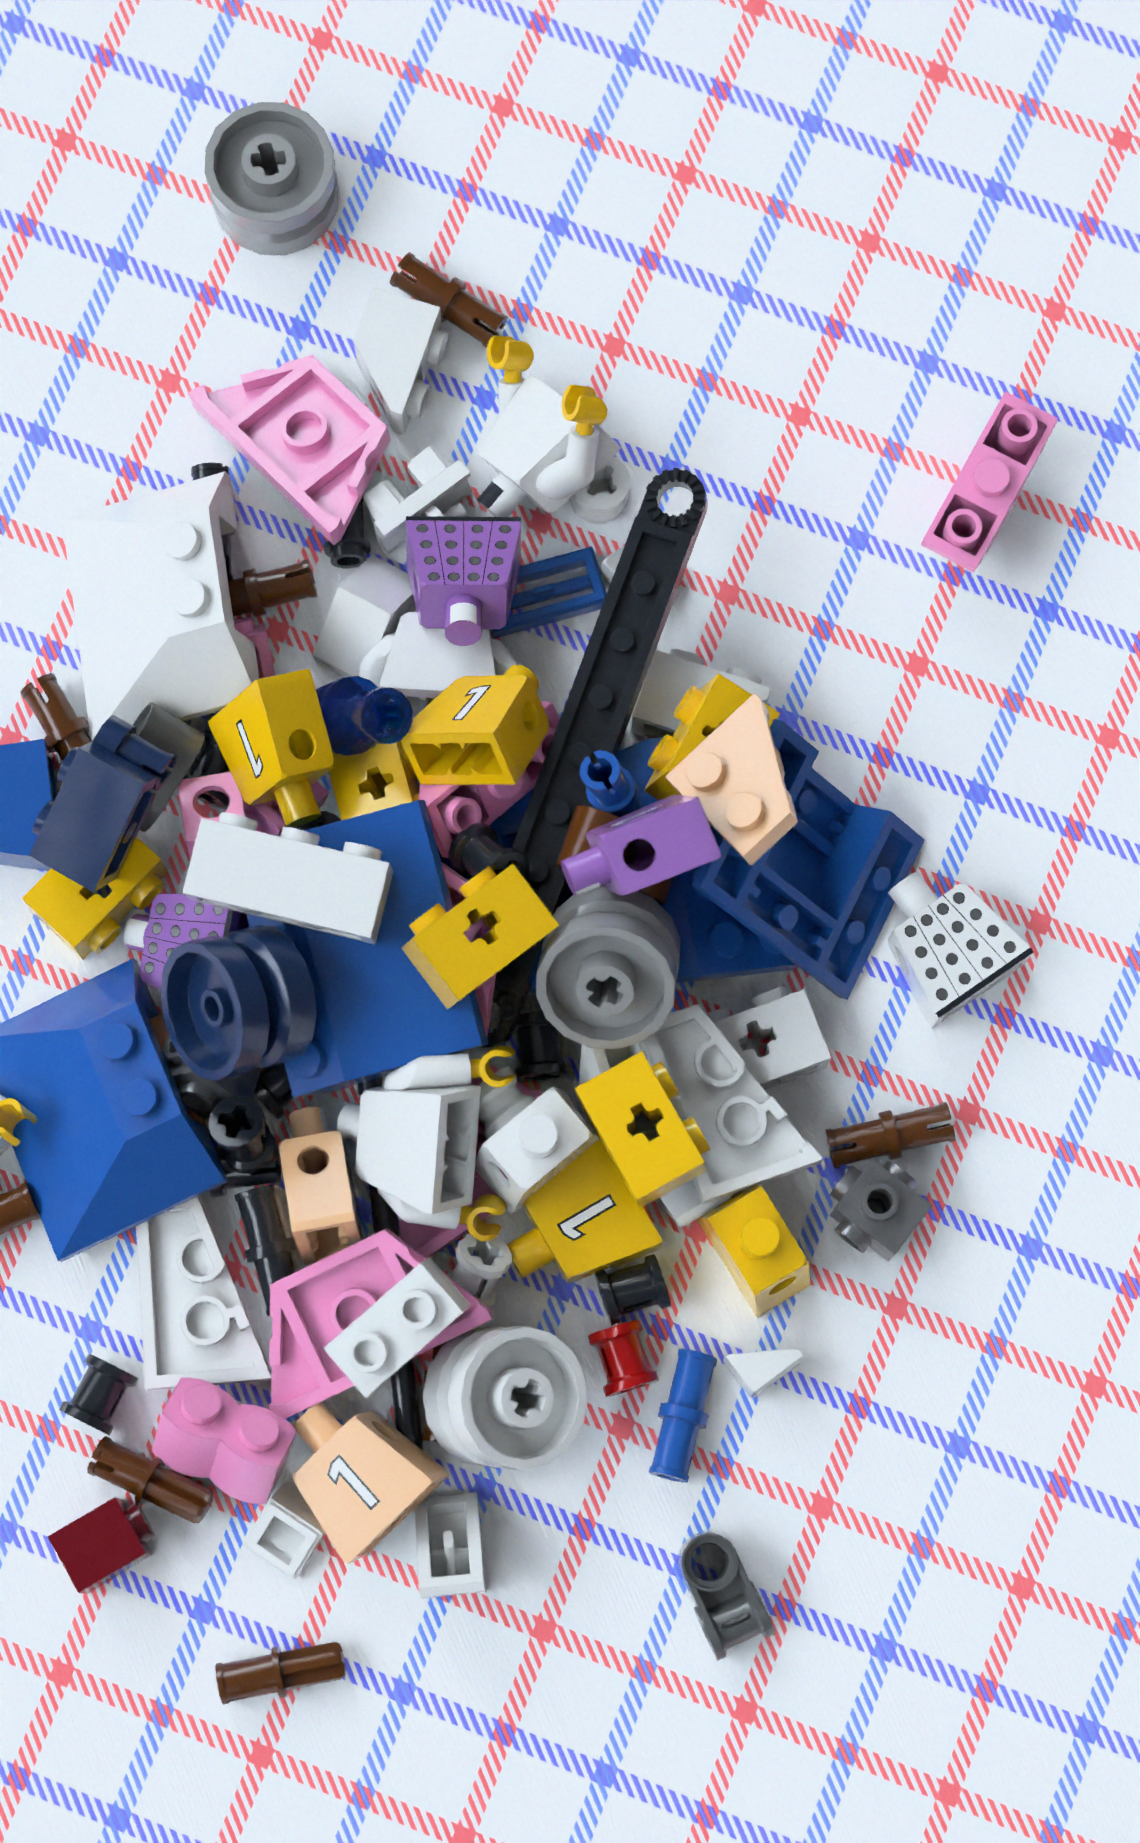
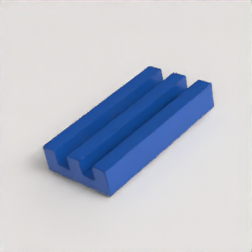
M587 547L520 566L516 585L581 567L586 568L587 574L514 594L510 611L591 588L593 593L510 615L506 626L501 629H491L493 637L496 639L601 610L607 593L593 547Z

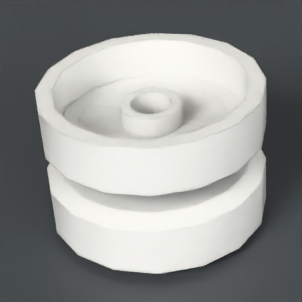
M485 1326L469 1330L451 1339L441 1347L427 1371L423 1402L427 1424L438 1443L461 1462L485 1467L528 1470L549 1465L570 1449L584 1425L588 1393L584 1370L573 1351L552 1333L526 1326Z

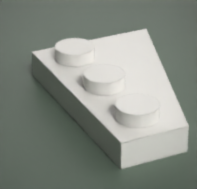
M699 1004L670 1013L663 1026L642 1042L651 1066L661 1061L678 1090L679 1095L670 1099L681 1121L692 1116L710 1147L709 1151L701 1155L705 1162L706 1172L693 1179L702 1205L822 1162L823 1158L810 1142L807 1143L790 1123L786 1118L787 1113L773 1096L770 1097L745 1067V1061Z
M197 1196L136 1226L145 1389L148 1391L174 1389L180 1378H196L215 1385L271 1380V1372L200 1198Z

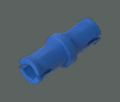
M595 751L594 754L599 761L596 764L592 763L589 756L584 758L580 765L579 773L582 782L587 786L586 794L588 800L595 809L622 817L643 808L641 799L637 795L638 788L634 777L626 768L620 766L618 759L613 754L607 751Z
M679 1349L678 1361L667 1403L660 1404L658 1417L663 1419L652 1466L649 1468V1474L670 1481L688 1483V1473L699 1429H706L709 1415L704 1413V1407L713 1370L717 1364V1358L694 1350Z

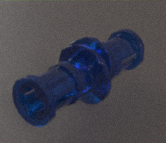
M348 676L316 689L332 752L335 754L346 756L362 754L373 748L377 743L393 744L398 742L410 730L413 722L412 707L406 696L394 688H379L371 680L359 676Z

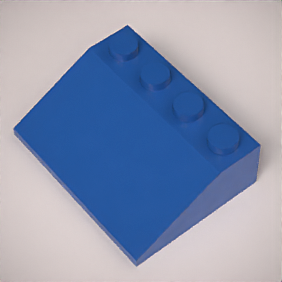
M416 800L304 830L320 836L318 846L343 852L345 842H352L381 850L380 861L390 863L394 872L376 944L246 914L249 927L256 925L276 927L293 941L306 962L314 985L317 1016L313 1039L303 1055L284 1063L292 1096L299 1097L335 1092L386 1076L389 1072L421 1056L458 1054L487 1045L488 1040L475 990L449 1009H446L401 949L416 936L409 927L416 919L438 903L442 905L446 912L453 908L425 800Z

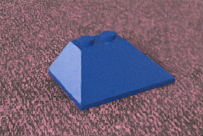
M774 719L770 730L774 745L781 756L785 771L784 783L786 790L791 795L798 823L752 866L717 832L715 841L722 857L701 865L691 886L837 997L848 1000L895 903L888 892L908 876L925 839L893 812L855 804L812 768L819 751L784 721Z
M133 958L0 1023V1094L7 1099L17 1100L38 1118L35 1124L28 1119H23L16 1124L13 1129V1136L21 1142L18 1146L12 1147L57 1261L60 1262L68 1260L228 1182L206 1126L191 1119L188 1115L150 1023V1019L159 1015L147 984L140 977L138 962Z

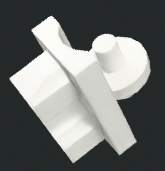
M429 446L412 458L407 465L409 475L420 488L406 499H403L389 480L381 481L364 494V506L374 523L377 543L387 555L406 542V516L469 517L459 502L472 493V488L467 480L471 476V472L460 459L451 464L436 449Z

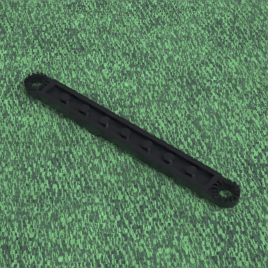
M673 468V470L669 471L668 469L663 470L660 475L654 476L652 478L653 481L646 487V494L637 517L635 516L512 848L523 853L528 859L530 872L527 883L552 916L562 904L568 888L563 870L558 868L556 864L577 805L594 808L586 794L587 786L580 777V765L586 756H589L593 764L598 763L599 761L594 754L595 751H607L615 757L617 756L707 513L708 498L704 486L696 475H693L686 469L685 471L679 468ZM683 487L693 494V503L690 505V510L687 509L684 515L681 513L677 517L676 515L669 516L667 513H663L659 506L662 495L671 488ZM544 937L496 973L492 1002L496 1003L499 1007L501 1022L498 1023L497 1029L495 1028L492 1033H488V1044L475 1049L490 1050L495 1046L504 1045L512 1037L537 972Z

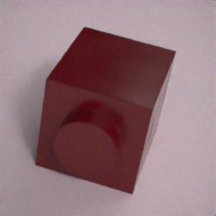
M118 1497L110 1499L47 1536L77 1592L88 1594L154 1555L147 1541L153 1538L155 1533L138 1503L127 1507L125 1501Z

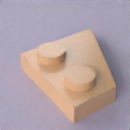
M755 693L665 776L681 795L699 797L708 823L750 866L798 823L791 795L786 790L784 783L785 771L781 756L774 745L768 720H771L769 711Z

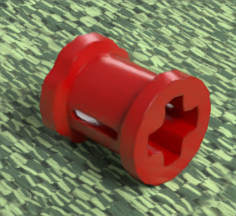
M640 1320L618 1324L587 1336L590 1345L598 1349L608 1383L603 1387L605 1397L626 1393L659 1381L657 1372L649 1370L639 1338V1333L643 1330Z

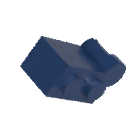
M115 715L110 716L103 723L92 742L79 748L74 747L67 754L57 774V779L63 782L55 800H50L42 808L32 830L38 837L29 856L92 892L97 891L117 878L156 794L149 790L154 789L157 791L165 784L172 773L166 770V767L173 768L177 760L175 754L168 753L136 735L137 729L135 726Z

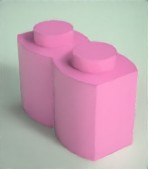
M180 1378L161 1413L152 1452L162 1460L163 1464L176 1472L192 1477L210 1478L215 1486L235 1499L252 1504H267L285 1469L296 1435V1429L285 1418L269 1409L250 1404H238L228 1392L215 1384L196 1378Z

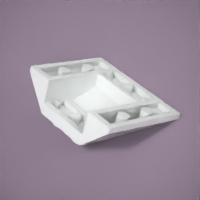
M221 472L62 519L91 741L94 740L103 723L112 715L133 725L142 710L149 703L153 702L182 721L219 712L251 683L259 679L254 642L234 627L221 535L238 531L231 480L228 473Z

